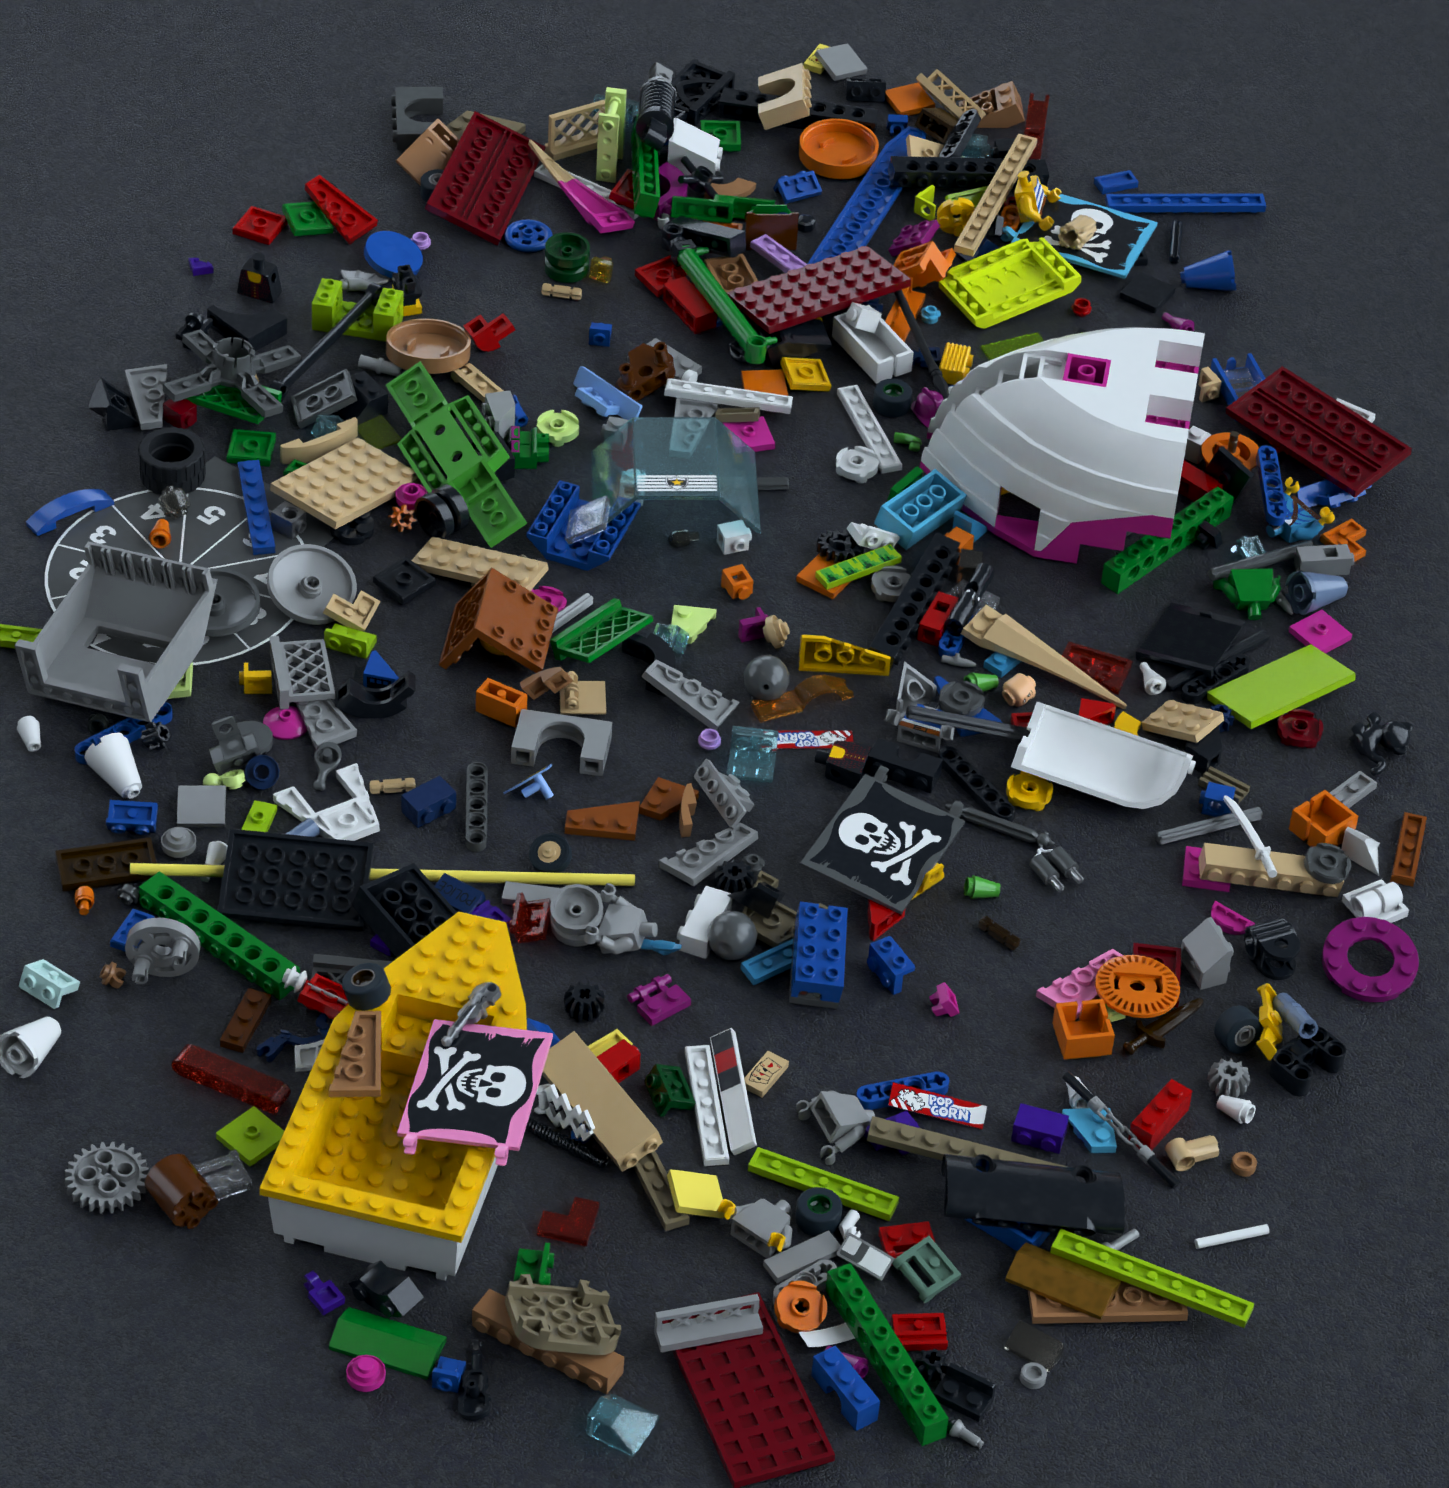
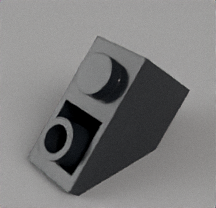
M1219 725L1198 743L1189 741L1184 749L1186 753L1193 755L1192 760L1196 761L1194 769L1203 775L1205 772H1208L1210 766L1216 768L1220 764L1222 743Z

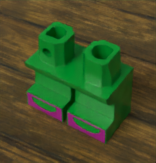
M511 426V452L515 457V469H537V462H549V434L537 433V427L532 428L531 432L520 431V426Z

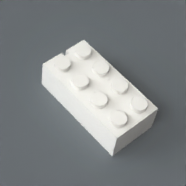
M847 312L834 316L832 337L876 384L882 380L891 379L892 375L897 377L912 371L914 352L882 318H880L875 333L857 329L846 323L844 320Z

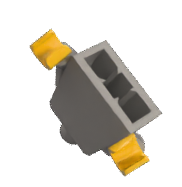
M723 1199L717 1211L725 1213L724 1218L727 1220L732 1218L731 1235L765 1258L772 1257L776 1250L781 1252L782 1249L790 1247L792 1228L790 1227L791 1217L788 1214L791 1211V1207L788 1202L779 1200L773 1205L765 1199H759L755 1203L735 1206L730 1200Z

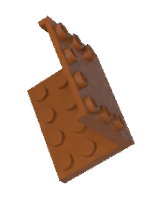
M491 567L455 604L439 666L447 669L452 663L456 664L462 653L469 651L474 641L479 638L533 672L538 673L544 667L558 608Z

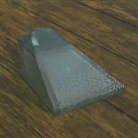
M615 1394L605 1395L599 1398L587 1415L586 1434L634 1457L659 1421L660 1416Z

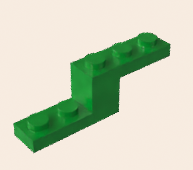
M715 194L714 200L673 196L671 217L678 218L684 216L696 220L732 223L733 218L745 219V213L753 210L756 205H775V200Z

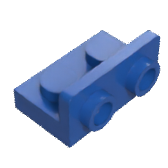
M801 171L789 177L788 175L782 176L777 179L773 187L775 192H780L785 204L818 196L822 193L814 171Z

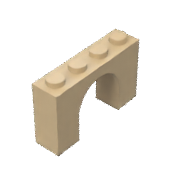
M803 63L758 77V87L761 93L781 96L758 104V114L765 130L810 116L809 108L812 107L810 101L812 96L809 80H811L809 70L804 68Z

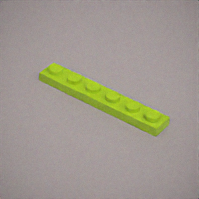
M757 1147L748 1164L749 1172L802 1191L815 1187L832 1190L839 1196L842 1205L890 1221L899 1203L898 1196Z

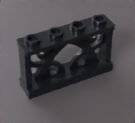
M694 58L671 81L672 86L677 92L675 108L687 112V119L685 121H688V124L695 127L700 123V120H703L720 103L724 88L734 89L735 73L731 71L725 73L698 62V59ZM702 87L704 95L687 98L683 89Z

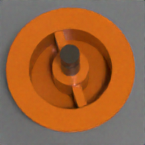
M1236 431L1214 434L1208 437L1202 444L1201 453L1206 461V467L1217 450L1222 446L1250 471L1257 466L1256 455L1259 449L1258 445L1250 438Z

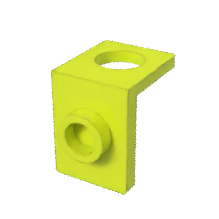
M930 185L915 196L914 213L929 221L935 220L936 205L933 204L935 186ZM928 206L930 214L925 213L923 209Z

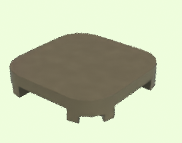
M521 1274L519 1280L509 1282L505 1296V1306L514 1333L519 1340L533 1348L546 1351L607 1355L612 1353L617 1347L621 1325H616L613 1321L608 1307L610 1298L606 1290L598 1292L588 1287L590 1281L580 1279L577 1288L533 1284L530 1274Z

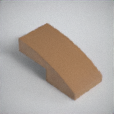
M554 667L531 675L521 681L520 685L535 700L549 689L557 693L573 682V679L561 667Z
M692 783L686 785L679 813L681 838L691 836L693 826L691 815L695 814L697 804Z

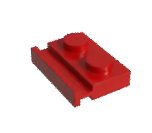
M944 1313L892 1314V1329L906 1351L947 1350L948 1340L946 1337Z

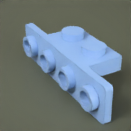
M580 366L573 385L577 387L575 396L581 399V403L593 407L596 413L601 416L619 415L623 419L630 420L631 424H636L642 405L586 367Z

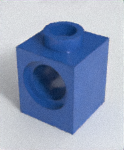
M1208 782L1206 791H1201L1199 803L1203 804L1201 814L1214 817L1229 814L1231 810L1223 798L1228 796L1234 800L1236 788Z

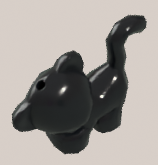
M1372 712L1367 716L1368 725L1365 726L1363 723L1358 722L1351 728L1354 734L1349 737V740L1355 745L1360 754L1367 756L1372 762L1378 764V766L1370 770V773L1375 776L1381 774L1387 768L1386 760L1375 753L1377 745H1383L1392 750L1396 755H1405L1413 726L1409 722L1393 720L1381 726L1379 725L1381 721L1380 715Z

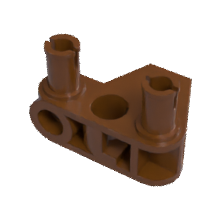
M657 342L652 347L642 343L629 351L630 364L623 363L620 365L619 372L621 377L617 380L615 388L637 402L665 385L667 378L674 379L676 370L673 357L668 353L667 344L665 345V342Z

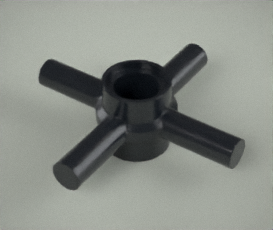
M684 156L681 159V163L691 175L679 176L678 182L680 184H688L692 190L698 193H703L705 190L711 199L714 200L715 194L718 193L710 184L722 183L723 177L721 175H713L704 166L696 168L688 157Z

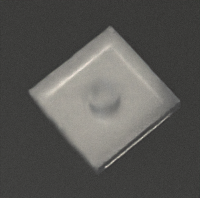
M607 495L570 510L565 536L568 544H573L606 530L611 502Z

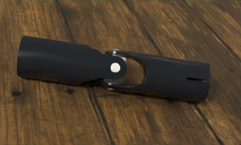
M986 563L977 565L945 622V627L949 632L960 634L975 611L976 605L980 602L995 575L994 568Z

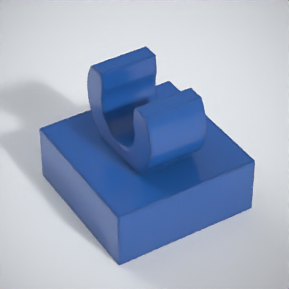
M888 114L886 129H890V136H893L894 130L902 132L907 128L908 115Z

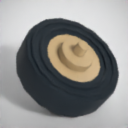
M547 833L537 837L529 850L530 862L538 872L561 873L568 867L572 858L571 847L567 840L555 833Z

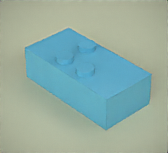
M934 469L880 507L874 524L882 530L898 534L900 539L897 543L907 550L954 517L956 510L960 512L967 495L939 471Z

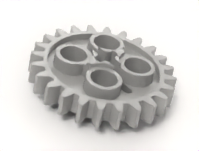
M101 1142L100 1148H96L95 1145L91 1144V1151L82 1148V1156L74 1154V1162L69 1161L68 1169L65 1170V1186L68 1195H72L73 1202L80 1201V1208L89 1205V1212H92L96 1207L99 1208L100 1214L104 1212L105 1208H108L110 1213L114 1212V1207L124 1211V1204L132 1207L133 1199L140 1201L141 1193H146L145 1179L149 1172L146 1159L142 1160L141 1153L134 1154L133 1147L125 1150L124 1143L118 1148L115 1147V1142H111L109 1147H106L105 1143Z

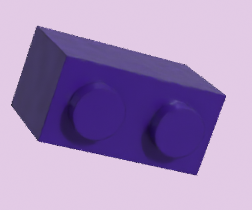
M1021 1103L1013 1125L1011 1141L1060 1154L1067 1132L1069 1116Z

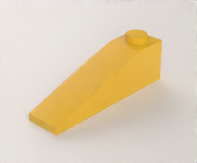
M801 635L799 671L889 676L891 656L826 636Z

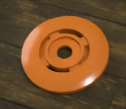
M1123 955L1112 958L1099 968L1095 978V988L1100 999H1103L1104 1003L1114 1011L1130 1017L1152 1018L1163 1015L1176 1005L1180 995V985L1175 974L1161 962L1145 956ZM1116 979L1119 980L1117 989L1114 988ZM1132 983H1140L1145 989L1136 991L1130 985ZM1157 985L1159 986L1161 993L1156 992Z

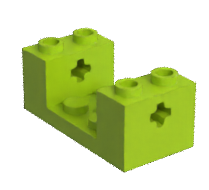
M321 279L312 301V330L329 332L357 304L343 301L342 281ZM383 288L377 305H371L358 318L359 321H355L342 335L386 341L390 328L401 323L403 320V291Z

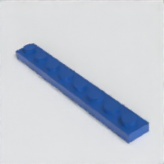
M1106 194L1105 198L1108 208L1133 213L1265 212L1266 210L1263 194Z

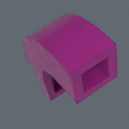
M668 162L659 167L660 191L665 194L660 197L653 218L658 221V217L662 219L663 213L670 215L673 196L687 197L688 184H680L678 182V177L684 176V174Z

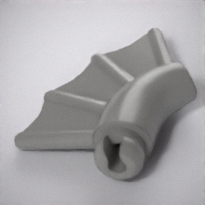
M341 270L343 277L340 280L342 281V291L365 292L371 283L382 285L388 282V279L380 278L375 273H364L360 270Z

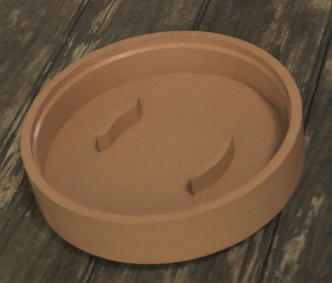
M425 318L407 320L390 328L386 336V355L388 359L396 366L405 370L421 361L429 374L446 373L463 367L470 359V335L462 327L448 321Z

